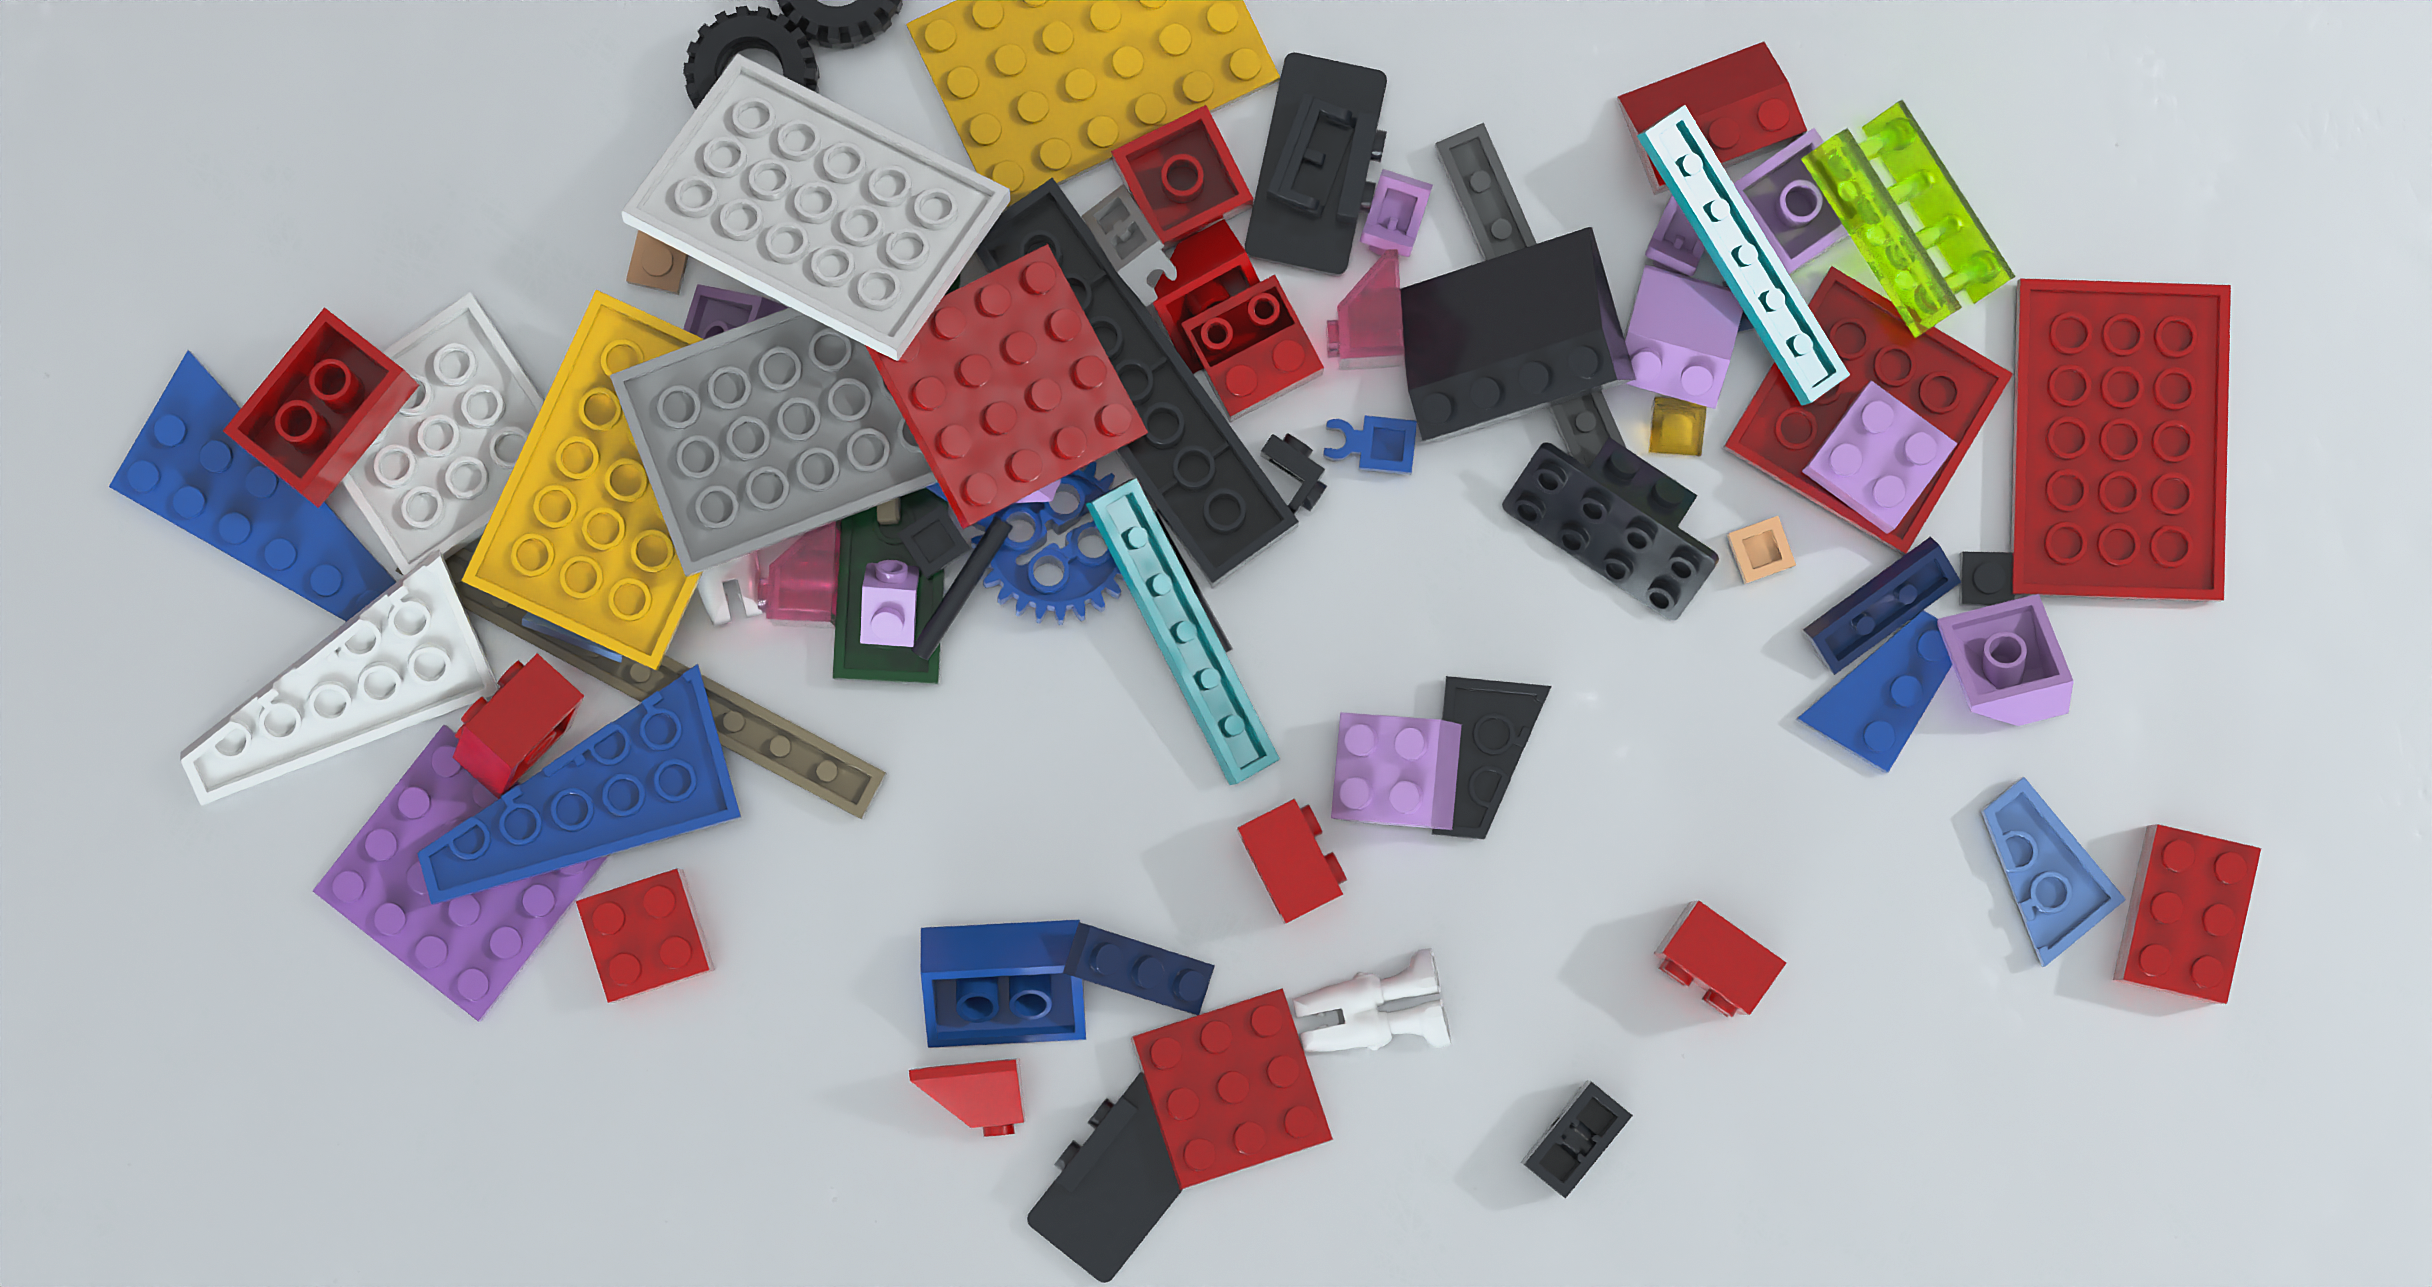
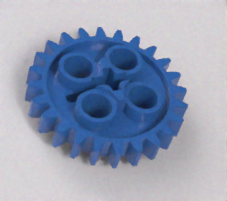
M1097 462L1090 463L1084 471L1077 470L1061 478L1056 493L1068 492L1077 498L1079 505L1073 512L1069 514L1057 513L1051 508L1049 502L1013 503L972 525L976 529L985 532L994 517L998 516L1008 523L1015 520L1029 522L1035 531L1033 536L1025 542H1015L1007 536L988 568H991V572L983 580L985 588L994 587L998 584L1002 586L997 597V602L1000 605L1012 597L1017 599L1015 615L1020 617L1031 606L1036 608V623L1041 624L1047 611H1054L1058 625H1063L1066 610L1073 609L1076 617L1080 621H1084L1085 605L1091 603L1099 612L1105 610V603L1102 597L1104 592L1117 599L1121 596L1122 591L1115 580L1116 578L1124 580L1109 549L1107 548V551L1102 556L1090 558L1085 556L1078 548L1079 541L1088 535H1096L1103 539L1094 520L1068 532L1065 538V547L1060 549L1056 543H1051L1026 564L1018 565L1016 563L1018 557L1039 549L1047 542L1048 530L1053 529L1059 535L1075 525L1081 517L1089 513L1085 503L1112 488L1115 479L1113 473L1106 475L1100 481L1095 478ZM983 535L971 538V548L975 549ZM1052 563L1062 570L1064 576L1058 584L1044 586L1035 579L1033 574L1035 569L1042 564Z

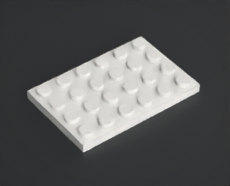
M736 54L624 206L622 216L623 221L632 227L898 361L1010 202V189L754 61Z

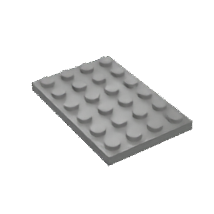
M792 307L610 375L686 577L938 483L866 346Z

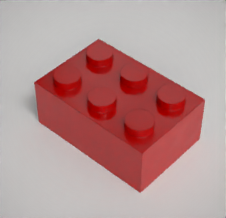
M324 307L223 429V432L319 508L420 385L402 367Z
M2159 824L2147 826L2113 980L2214 1004H2227L2261 848Z

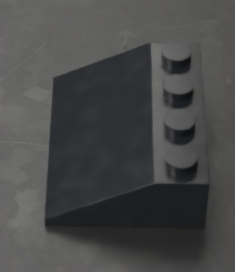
M1592 227L1562 235L1397 290L1408 392L1423 442L1444 441L1636 380Z

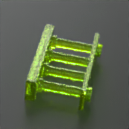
M1902 99L1862 127L1868 139L1857 143L1849 129L1846 128L1808 153L1801 160L1916 338L1962 308L1955 297L1956 294L1966 290L1975 304L2016 276ZM1879 156L1897 182L1888 188L1885 187L1869 162ZM1906 201L1910 202L1925 226L1917 232L1913 231L1898 207ZM1935 245L1938 246L1954 271L1945 277L1941 275L1926 251Z

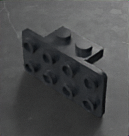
M1292 52L1285 57L1245 241V251L1249 257L1336 276L1345 273L1348 267L1359 212L1370 214L1376 183L1366 181L1370 160L1381 162L1387 131L1377 129L1387 84V77L1384 72L1297 52ZM1304 92L1353 112L1352 116L1357 118L1354 131L1321 218L1267 199L1269 184Z
M1610 437L1589 468L1555 445L1548 442L1542 443L1502 503L1503 509L1509 515L1669 620H1677L1719 562V556L1714 550L1678 527L1698 495Z
M1142 1072L1139 1073L1116 1104L1106 1098L1087 1123L1095 1130L1082 1146L1073 1140L1054 1165L1062 1172L1027 1217V1222L1031 1228L1102 1283L1109 1282L1114 1278L1182 1192L1179 1188Z

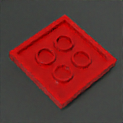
M1283 988L1131 1037V1042L1180 1190L1333 1140Z

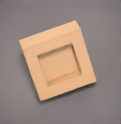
M638 230L626 281L629 284L679 295L689 255Z
M1778 516L1727 534L1744 584L1796 566Z

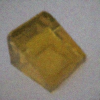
M1654 397L1651 407L1648 453L1701 457L1707 407L1678 398Z

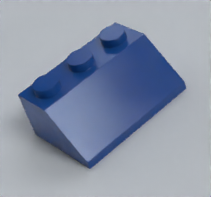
M1080 920L921 928L920 973L928 1048L1086 1040L1084 980L1063 973Z

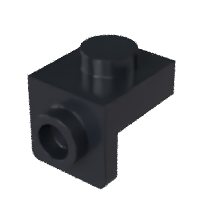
M1287 433L1282 440L1272 434L1262 448L1260 456L1302 484L1288 504L1292 513L1296 516L1301 507L1311 512L1327 488V485L1320 481L1324 475L1325 468L1309 458L1313 450L1296 437Z

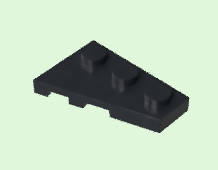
M1446 676L1442 720L1462 724L1452 830L1432 828L1431 835L1483 840L1486 838L1552 686Z

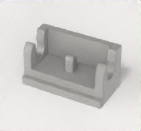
M1123 184L1081 216L1116 272L1146 307L1158 299L1152 284L1147 281V277L1152 271L1162 269L1166 277L1171 280L1176 279V268L1162 251L1164 244Z

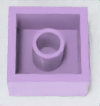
M1815 128L1733 183L1789 276L1859 229L1875 215Z
M1870 381L1857 395L1802 472L1888 534L1897 527L1957 443L1876 383Z
M1340 712L1331 818L1359 823L1452 830L1462 724L1440 719Z

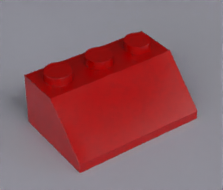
M1765 42L1758 43L1617 97L1654 195L1667 191L1669 188L1636 135L1678 107L1684 105L1687 107L1724 169L1789 145L1807 132L1790 84Z

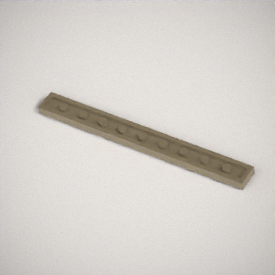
M462 548L445 560L465 609L640 702L656 691H660L691 669L666 655L658 671L626 656L623 657L620 663L522 625V618L528 611L461 581L472 559L473 552ZM397 567L395 571L403 575L400 569ZM702 675L722 746L860 819L864 818L887 775L886 772Z

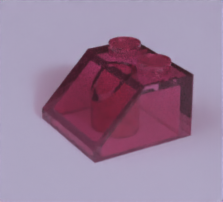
M1398 249L1386 250L1339 303L1335 320H1327V358L1337 357L1338 370L1400 367L1402 365L1405 353Z
M840 520L806 532L769 565L768 578H759L758 610L766 613V619L774 626L835 629L841 534Z

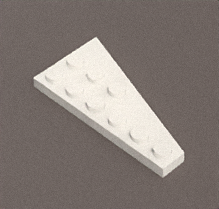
M440 548L181 751L180 761L200 805L470 705L482 696L488 698L495 694L498 690L497 682Z

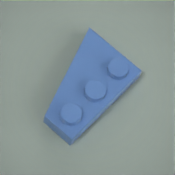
M2021 777L1981 810L2042 967L2047 966L2126 900L2025 777Z

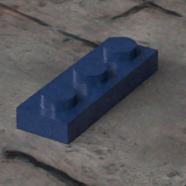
M1929 537L1815 620L1803 631L1824 665L1835 675L1961 583V580L1941 546L1932 537Z
M1079 922L1063 973L1198 1016L1215 965Z

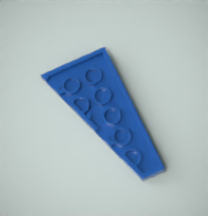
M188 350L109 487L347 622L397 581L325 501L317 508L223 432V429L241 407L206 370L197 357Z
M696 664L683 673L681 677L660 691H656L643 700L641 704L614 722H610L542 768L540 772L519 786L517 785L502 795L500 799L419 851L417 854L431 904L436 905L742 818L699 665Z

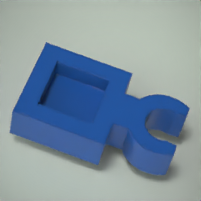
M1365 415L1363 430H1354L1348 422L1342 419L1328 420L1326 429L1342 432L1346 443L1339 449L1324 448L1323 456L1329 460L1338 461L1347 458L1351 453L1360 454L1359 470L1411 475L1417 421Z

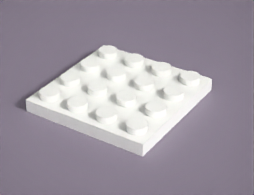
M471 292L382 352L402 367L420 386L342 479V483L404 576L439 548L444 560H446L483 535L544 403L543 398Z

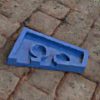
M1924 610L1921 611L1811 707L1798 716L1796 720L1882 772L1888 773L1953 665L1937 625L1938 618Z

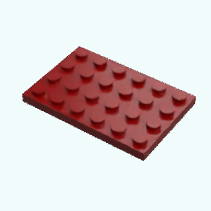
M2020 278L2017 281L2011 594L2224 601L2231 285Z

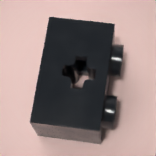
M1587 1080L1520 1163L1566 1199L1633 1115L1592 1081Z

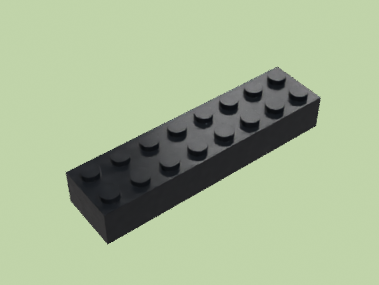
M1052 177L1001 213L973 254L989 274L1047 244L1049 245L1148 431L1144 436L1115 450V452L1131 475L1137 478L1146 496L1213 588L1296 529L1299 521L1144 304L1116 272L1091 230Z

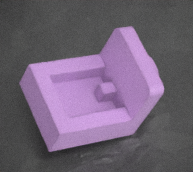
M1383 169L1372 200L1370 214L1367 216L1359 241L1368 244L1369 249L1380 256L1397 258L1399 255L1409 257L1433 185Z
M1671 194L1649 242L1645 256L1653 259V264L1657 268L1693 276L1705 247Z
M883 560L878 563L867 564L862 586L860 643L914 646L919 567L908 566L898 560Z

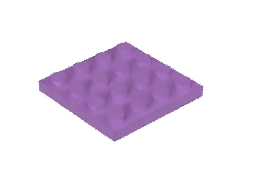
M443 725L313 889V892L475 1020L481 1022L611 855L432 905L417 853L498 800L452 758L459 740L455 737L456 732L447 725ZM517 782L511 789H513L517 785L519 786L521 783Z

